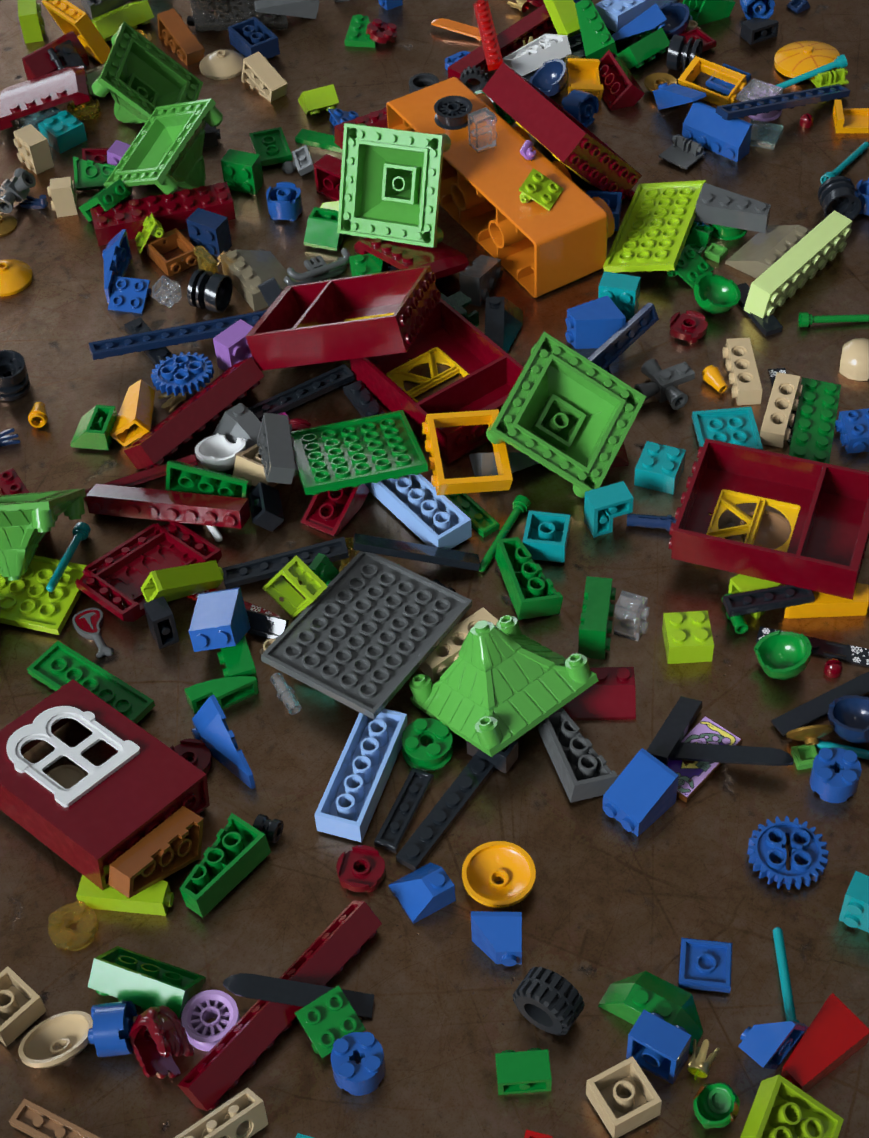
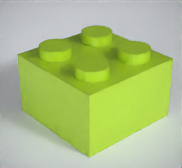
M17 0L18 17L25 44L43 41V35L46 33L40 3H37V0Z
M708 610L663 613L662 632L667 663L712 662L714 641Z

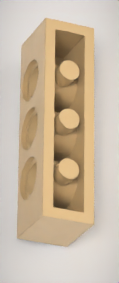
M750 337L727 339L726 347H723L722 353L723 358H726V371H729V384L733 385L732 398H736L737 406L761 404L763 390Z
M777 372L760 430L762 444L783 448L785 440L789 441L791 429H788L789 425L793 426L795 414L792 413L797 411L799 399L796 398L801 396L803 385L800 384L801 376Z
M484 607L454 626L419 669L435 682L459 657L458 654L466 636L478 621H489L496 626L499 620Z
M247 1087L174 1138H250L268 1125L264 1101Z

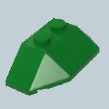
M643 971L611 983L598 1004V1007L633 1025L642 1011L646 1010L650 1013L659 1014L664 1021L673 1026H681L691 1035L690 1055L693 1052V1040L696 1039L697 1046L704 1032L693 995L648 971Z

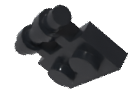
M70 40L55 47L58 53L53 48L47 50L50 55L49 58L52 62L54 61L58 68L57 70L73 66H84L85 69L87 68Z

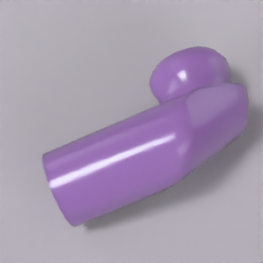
M526 140L520 149V154L526 160H533L536 155V150L534 152L531 151L533 143L530 140Z

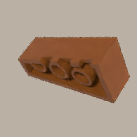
M172 8L157 14L158 37L161 40L164 39V43L167 46L170 45L171 50L174 53L177 52L178 57L187 66L200 62L204 58L205 48L203 44L199 43L196 35L190 31L188 24L184 23L180 13H177Z
M182 806L110 864L109 885L126 897L131 898L200 859L204 818Z

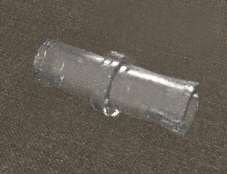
M281 672L273 674L270 682L277 691L278 699L284 703L290 715L297 714L301 711L302 706L294 695L293 687L288 685Z

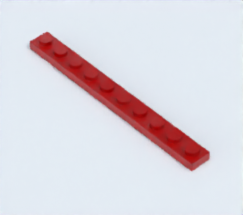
M479 0L473 4L488 71L497 70L503 63L489 3L488 0Z

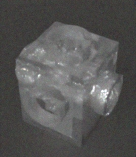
M164 275L152 286V298L169 308L178 303L182 297L181 285Z

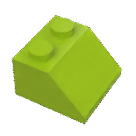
M334 84L304 91L298 98V102L305 114H311V116L320 114L322 110L329 112L328 109H335L339 104Z

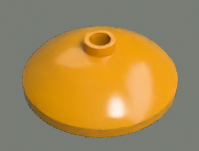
M17 259L0 260V297L17 294L30 285L33 280V272L27 263Z
M492 841L476 847L466 857L462 867V881L467 893L477 902L489 907L503 908L521 902L532 891L536 880L535 864L531 856L520 846L506 841ZM497 881L503 882L502 884H496Z

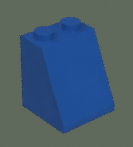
M608 295L567 309V318L565 319L567 325L566 340L575 349L599 348L626 323V317Z
M241 588L200 593L189 628L194 652L236 646L251 628Z
M642 748L603 795L602 809L609 817L615 818L620 822L626 831L632 832L639 837L676 803L679 775Z

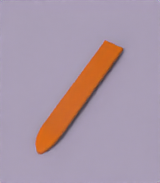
M444 18L435 19L431 22L433 26L481 40L477 27Z

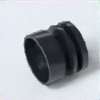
M673 35L667 53V69L679 71L683 64V71H685L695 56L702 58V39H696L695 41L691 37L687 43L685 36Z
M835 176L824 181L817 192L818 200L825 217L834 210L850 220H854L859 215L862 208L861 200L851 179L846 176Z
M197 269L192 274L188 284V303L193 307L207 308L210 311L223 313L231 301L233 292L232 279L227 275L213 274L210 271Z
M2 350L0 351V400H18L25 396L30 389L25 360L16 351Z

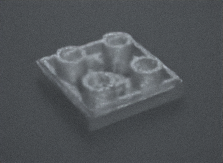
M753 78L737 94V100L743 102L781 95L783 88Z

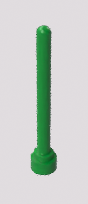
M800 312L798 317L799 327H808L812 323L869 322V314L812 316L808 312Z
M517 495L512 503L513 511L482 559L479 572H485L495 556L498 539H505L519 515L528 510L531 502L527 497Z

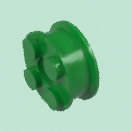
M432 718L416 719L405 728L402 734V755L405 762L410 767L424 772H433L443 768L452 757V733L439 720Z

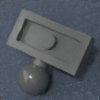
M307 145L292 152L294 162L286 161L282 165V171L286 174L293 173L295 168H297L300 176L314 170V162Z

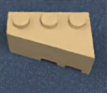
M257 52L243 59L241 78L243 83L247 82L250 84V88L259 90V94L270 102L286 95L287 81L280 76L276 68L271 66L266 57Z

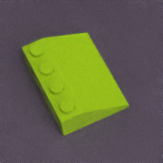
M142 0L123 5L95 17L91 21L106 42L111 40V36L119 30L123 22L136 29L138 24L145 25L150 23V19L154 18L148 0Z
M776 1075L761 1081L740 1138H838L844 1119L781 1075Z

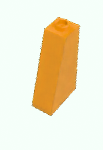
M142 379L128 388L110 436L124 447L148 433L151 428L155 390Z
M857 583L853 600L812 591L815 596L814 602L786 607L784 618L866 616L869 607V585Z

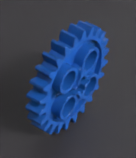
M181 352L179 356L173 354L172 358L166 357V361L160 360V364H155V369H152L151 378L153 386L156 387L157 391L160 390L162 394L167 392V395L174 393L177 396L179 393H182L184 396L186 392L192 394V390L200 391L199 387H206L205 383H210V379L213 378L214 369L212 361H209V357L204 358V354L198 356V352L193 355L188 352L184 355Z
M776 816L775 823L767 819L765 826L759 824L758 830H753L752 838H749L747 850L749 855L748 862L753 864V871L760 870V879L767 876V884L776 881L777 888H780L782 883L786 884L787 890H790L791 884H795L799 890L802 882L807 887L810 886L811 880L817 882L819 875H823L824 869L827 866L829 851L826 850L827 842H821L823 835H815L816 827L808 829L807 821L802 825L798 824L799 820L797 817L793 822H790L788 816L785 817L784 821H781ZM785 835L789 836L790 870L786 869L787 850L785 848Z

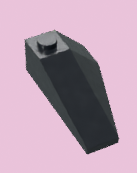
M486 297L485 335L509 354L513 341H516L517 334L523 327V311L505 297Z

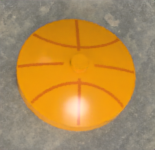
M798 41L787 44L776 52L774 66L782 75L794 78L834 62V59L840 56V53L833 46L823 42Z

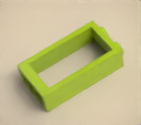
M296 555L262 589L294 618L309 606L328 586ZM282 576H284L305 597V599ZM280 597L284 599L283 602L279 600Z

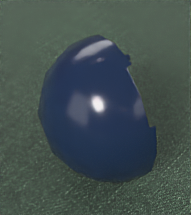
M670 2L660 7L667 18L666 26L663 28L667 38L672 39L673 35L684 33L690 23L691 15L688 6L682 3Z
M561 59L545 61L543 66L531 76L529 82L547 96H555L565 88L568 82L569 74L566 63Z
M850 695L833 700L829 704L828 719L830 725L834 728V732L841 739L852 743H868L869 697Z

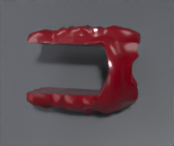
M164 1005L150 1007L138 1015L135 1022L131 1025L129 1042L134 1050V1054H136V1059L143 1068L144 1075L148 1078H154L156 1075L159 1079H164L167 1076L169 1078L178 1077L181 1073L172 1056L176 1055L178 1057L184 1054L186 1057H191L194 1055V1048L189 1043L185 1027L182 1026V1022L178 1019L175 1012Z

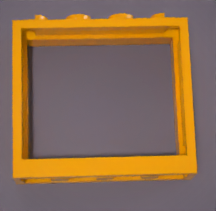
M67 0L41 1L64 34L73 31L88 55L101 64L107 61L111 49L84 11Z
M499 409L426 414L425 422H422L423 435L426 434L425 450L430 455L428 467L433 472L431 484L436 488L437 495L510 490L513 478L505 441L500 444L492 443L498 475L445 479L435 429L439 427L484 424L490 426L495 421Z

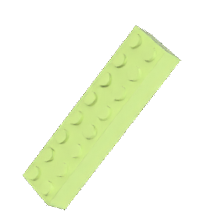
M835 210L751 283L744 311L749 314L751 312L761 318H764L766 315L770 317L777 307H781L788 297L791 298L798 288L801 289L808 279H812L818 270H822L829 260L832 261L838 252H842L847 245L845 241L852 231L850 229L852 220Z

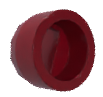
M809 113L803 114L800 118V126L803 128L812 127L813 116Z
M835 658L826 661L824 665L826 676L838 678L842 674L843 666L841 661Z

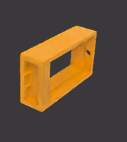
M697 56L694 57L678 79L679 85L706 93L707 96L701 99L718 106L737 103L738 98L746 91L748 86L746 75ZM700 72L731 83L735 87L726 97L693 84Z

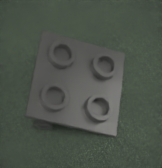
M677 134L672 137L674 144L661 153L659 158L681 168L688 169L705 155L706 151H703L704 147L702 144Z

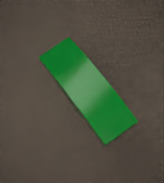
M255 676L212 679L184 689L187 703L194 714L198 712L212 695H215L223 710L259 693Z

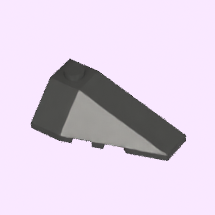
M319 0L255 1L254 5L256 12L316 19L320 2Z
M239 403L224 413L212 436L217 433L225 435L226 439L231 443H236L237 438H244L246 440V449H248L257 442L261 422L253 412L242 403Z
M507 452L511 473L538 464L537 461L522 452ZM494 453L469 454L475 477L498 475Z

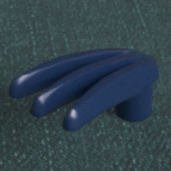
M27 195L26 198L28 200H24L23 203L19 204L27 209H44L48 206L46 195H40V199Z
M14 428L0 432V447L20 443V440L13 439L17 438L18 434L7 435L14 432Z

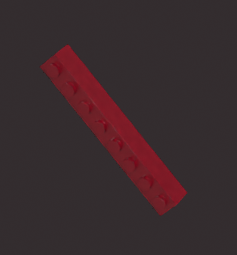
M95 484L86 495L88 511L92 514L242 529L250 517L248 498Z

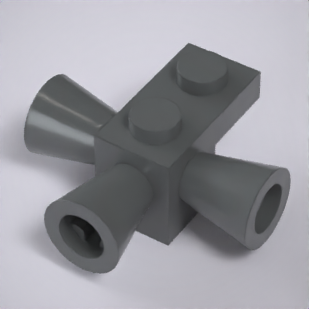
M18 168L15 170L13 178L10 180L7 178L1 184V212H12L13 207L15 208L26 199L30 192L29 188L36 185V180L30 172Z
M650 359L643 364L641 372L650 378L651 382L635 384L634 389L646 396L644 401L655 396L660 403L668 400L671 408L674 410L682 408L687 403L688 396L678 389V385L695 379V372L686 362H682L662 370L656 359Z

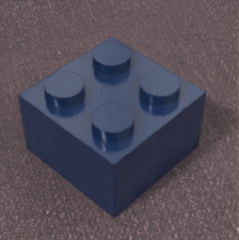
M197 208L186 219L190 243L197 250L219 257L223 251L227 252L232 246L228 217Z

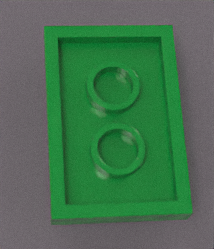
M282 127L249 133L254 152L261 157L262 167L293 161Z

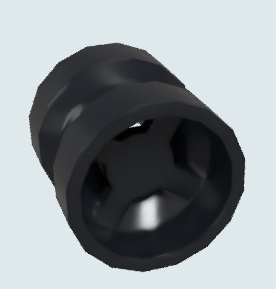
M259 814L253 823V827L264 833L267 841L277 843L282 835L284 823L282 820L276 818L271 820L267 815Z

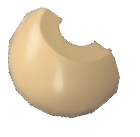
M855 338L844 343L839 368L840 374L848 379L868 381L869 339Z

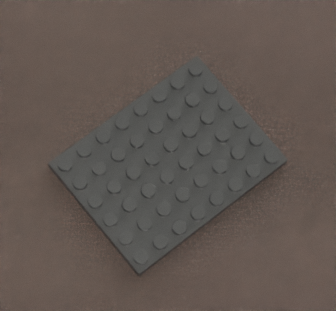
M360 551L327 585L328 587L262 653L261 661L374 720L472 607V600L377 554Z

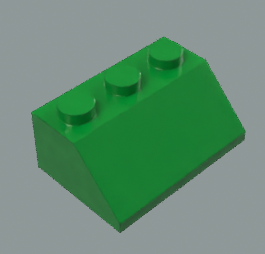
M660 28L618 53L617 56L623 60L628 69L634 66L639 68L645 64L644 60L649 62L656 58V53L659 56L666 52V47L669 46L670 41L663 28Z

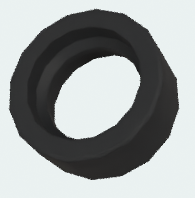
M430 73L416 74L409 80V92L412 93L423 89L421 86H431L439 83V79Z

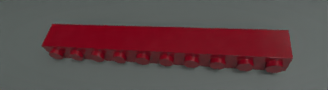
M545 4L497 35L502 58L523 47V40H525V44H528L529 37L532 36L533 40L554 28ZM481 45L449 66L448 79L457 77L460 80L463 70L467 69L468 66L472 68L473 65H476V68L480 66L481 70H486L485 73L488 72L483 46ZM470 78L467 81L468 83H471L474 80H476V78Z
M352 901L282 974L280 979L327 986V982L332 977L342 972L344 969L343 965L360 952V947L376 935L377 929L382 925L381 921L365 901ZM258 1000L178 1084L179 1088L196 1108L205 1111L213 1109L221 1101L220 1097L239 1082V1077L256 1064L260 1054L274 1045L275 1038L292 1025V1020L296 1017L295 1012L303 1007Z

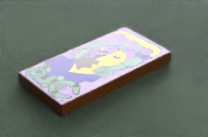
M704 715L681 742L740 746L743 739ZM670 760L665 765L679 775L677 797L687 803L724 763Z

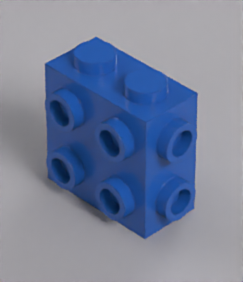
M869 408L840 411L838 420L835 421V428L841 435V445L845 446L847 454L868 452Z

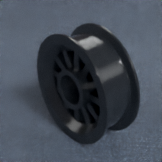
M446 96L439 99L434 105L436 113L435 123L447 130H458L467 127L473 120L471 101L462 96Z

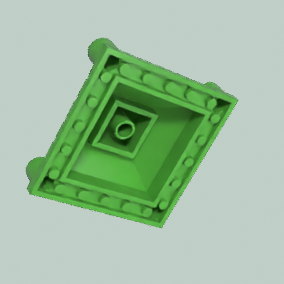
M123 22L119 30L111 38L113 46L101 75L92 84V90L96 96L105 97L110 91L115 101L114 115L116 119L123 123H146L158 106L197 101L203 82L126 22Z
M210 98L156 107L104 183V186L107 187L121 179L130 191V194L125 198L132 194L133 186L155 184L166 195L173 194L178 187L193 189L204 186L206 180L205 163L202 155L205 137L204 128L207 123L213 127L220 125L223 121V114L215 107L216 102Z
M344 123L337 233L373 239L378 238L431 248L437 247V244L441 243L444 237L443 231L437 227L443 152L448 151L451 147L450 137L446 134H431L367 126L363 123Z
M543 332L538 342L532 347L531 355L495 421L488 427L486 436L494 444H500L505 441L549 470L557 473L565 480L573 483L574 493L580 498H585L586 491L600 488L646 396L548 333Z
M85 488L0 495V574L2 577H8V581L20 580L21 576L26 574L37 550L38 543L47 532L51 531V527L55 526V522L60 514L64 512V516H69V520L81 519V515L85 514L83 500L86 497Z
M505 615L500 618L496 626L489 621H478L466 636L458 654L459 657L439 678L440 680L433 684L428 675L418 674L413 677L409 686L413 694L410 699L415 707L433 719L441 721L448 729L490 757H493L598 682L597 674L590 670L585 655L575 653L570 655L568 659H565L558 653L522 634L518 619L514 616Z

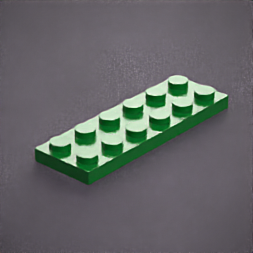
M802 377L801 385H803L801 396H798L799 404L795 413L788 455L829 464L841 385Z
M60 641L54 643L27 668L29 675L54 691H57L61 686L74 679L136 724L155 707L153 699Z

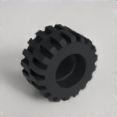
M533 967L530 969L512 996L514 1004L529 1022L545 1032L558 1036L567 1034L585 1006L582 996L567 979L543 967Z

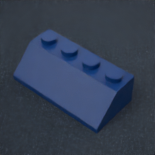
M696 100L693 102L683 122L682 136L702 144L704 148L739 162L749 153L752 124L739 118L729 121L724 120L722 116L716 113V108Z

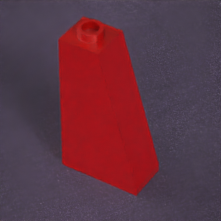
M832 993L784 1064L781 1076L807 1093L868 1043L869 1028Z

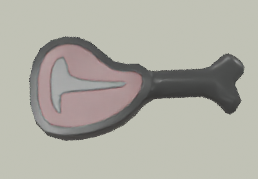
M88 608L75 614L72 618L73 626L79 635L95 641L98 647L96 658L101 659L104 656H112L114 649L105 644L100 630L104 623L102 611L98 608Z

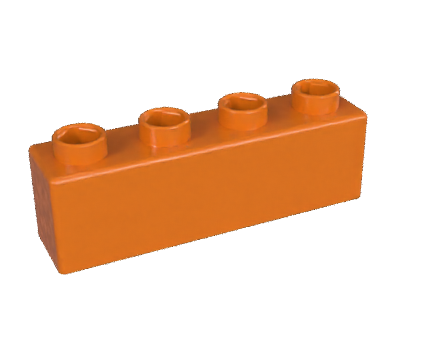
M452 77L387 102L388 128L431 134H446L450 137L451 147L448 151L443 152L439 205L493 258L501 259V266L532 297H540L603 269L607 259V238L613 235L615 229L614 217L608 204L600 197L591 198L572 181V177L564 164L559 161L551 162L534 146H532L533 149L531 151L534 152L536 150L535 158L533 160H526L520 154V149L526 140L532 142L529 134L520 126L512 127L496 113L491 100L485 94L479 93L476 95L457 77ZM446 96H462L469 99L473 106L471 111L473 120L471 124L458 130H447L439 127L434 120L436 115L434 111L435 103ZM533 168L564 188L550 211L532 199L527 203L520 201L519 196L521 192L519 188Z

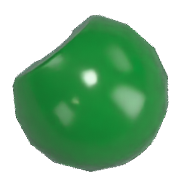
M713 272L699 275L694 283L695 300L703 310L709 313L722 314L728 312L741 299V292L733 280L715 275Z
M778 630L761 638L755 645L754 651L767 676L773 679L787 680L795 678L805 670L811 660L812 646L809 639L802 633L781 632Z

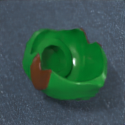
M725 1082L702 1085L693 1098L695 1116L706 1129L724 1128L731 1122H734L738 1116L740 1100L730 1085Z

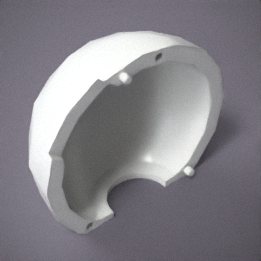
M217 433L200 441L195 447V454L200 463L207 469L218 472L228 471L234 468L236 455L246 450V440L244 438H237L236 443H231L226 439L225 435Z

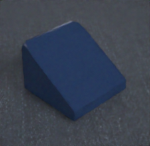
M791 0L786 5L797 14L810 8L807 0Z

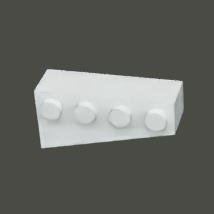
M546 33L502 59L506 65L521 76H524L542 67L545 61L561 59L572 53L567 35Z

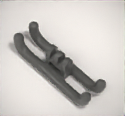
M343 248L341 250L343 257H339L337 261L326 264L321 255L316 256V259L314 257L310 258V261L305 260L304 265L308 271L304 273H297L293 268L289 267L287 269L289 276L284 277V282L291 286L324 281L341 275L347 269L350 253L346 248ZM291 278L299 280L300 282H294Z

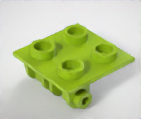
M840 68L831 70V72L818 73L815 79L811 81L816 88L835 84H849V81L845 78L848 75L847 69Z
M533 168L519 188L521 192L519 198L522 203H527L532 199L550 211L564 188Z
M151 213L150 217L147 216L143 222L144 228L142 232H138L135 238L140 254L150 235L161 238L164 235L163 227L160 221L155 219L153 213Z

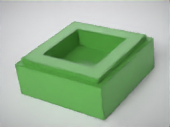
M712 243L704 251L703 257L720 263L728 254V248Z
M815 745L791 747V754L797 770L812 768L814 758L818 754Z

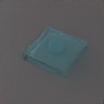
M751 119L750 145L774 150L784 126Z

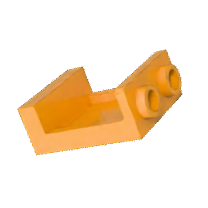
M568 58L566 64L569 74L567 82L568 94L577 89L594 94L598 101H601L604 88L603 84H600L599 59Z
M834 100L833 120L835 133H869V108H843L842 100Z

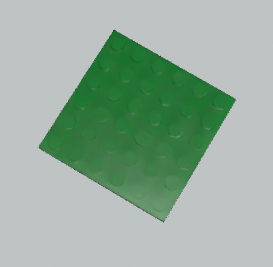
M403 410L296 430L291 433V437H294L293 450L296 451L295 464L298 465V473L305 495H318L325 491H338L345 487H358L365 483H378L385 479H398L405 475H419L422 472L428 471V463Z

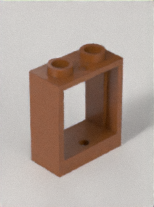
M177 228L164 233L161 238L155 237L146 242L148 256L168 277L200 263L197 249ZM178 247L183 251V254L168 261L162 256V254Z

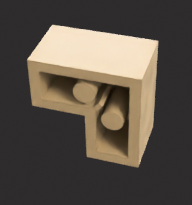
M71 176L50 179V186L47 187L49 197L52 198V211H56L57 218L78 215L77 193Z

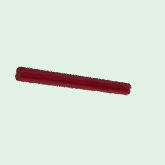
M194 454L174 460L194 466L198 465ZM167 463L104 484L133 487L166 476ZM93 487L88 488V489H85V495H87V493H88Z

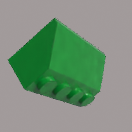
M174 460L167 462V491L248 498V493L251 491L252 480Z
M116 946L94 958L88 988L96 990V993L103 996L111 995L119 998L120 1002L132 1001L134 1004L141 1006V1009L144 1011L150 1007L167 1006L180 1019L186 1003L194 995L200 993L206 977Z

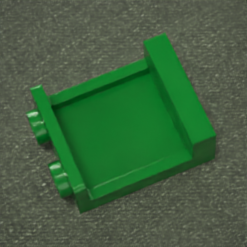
M119 179L102 189L78 208L88 222L93 220L90 208L101 206L104 211H108L127 197L130 191L122 180Z

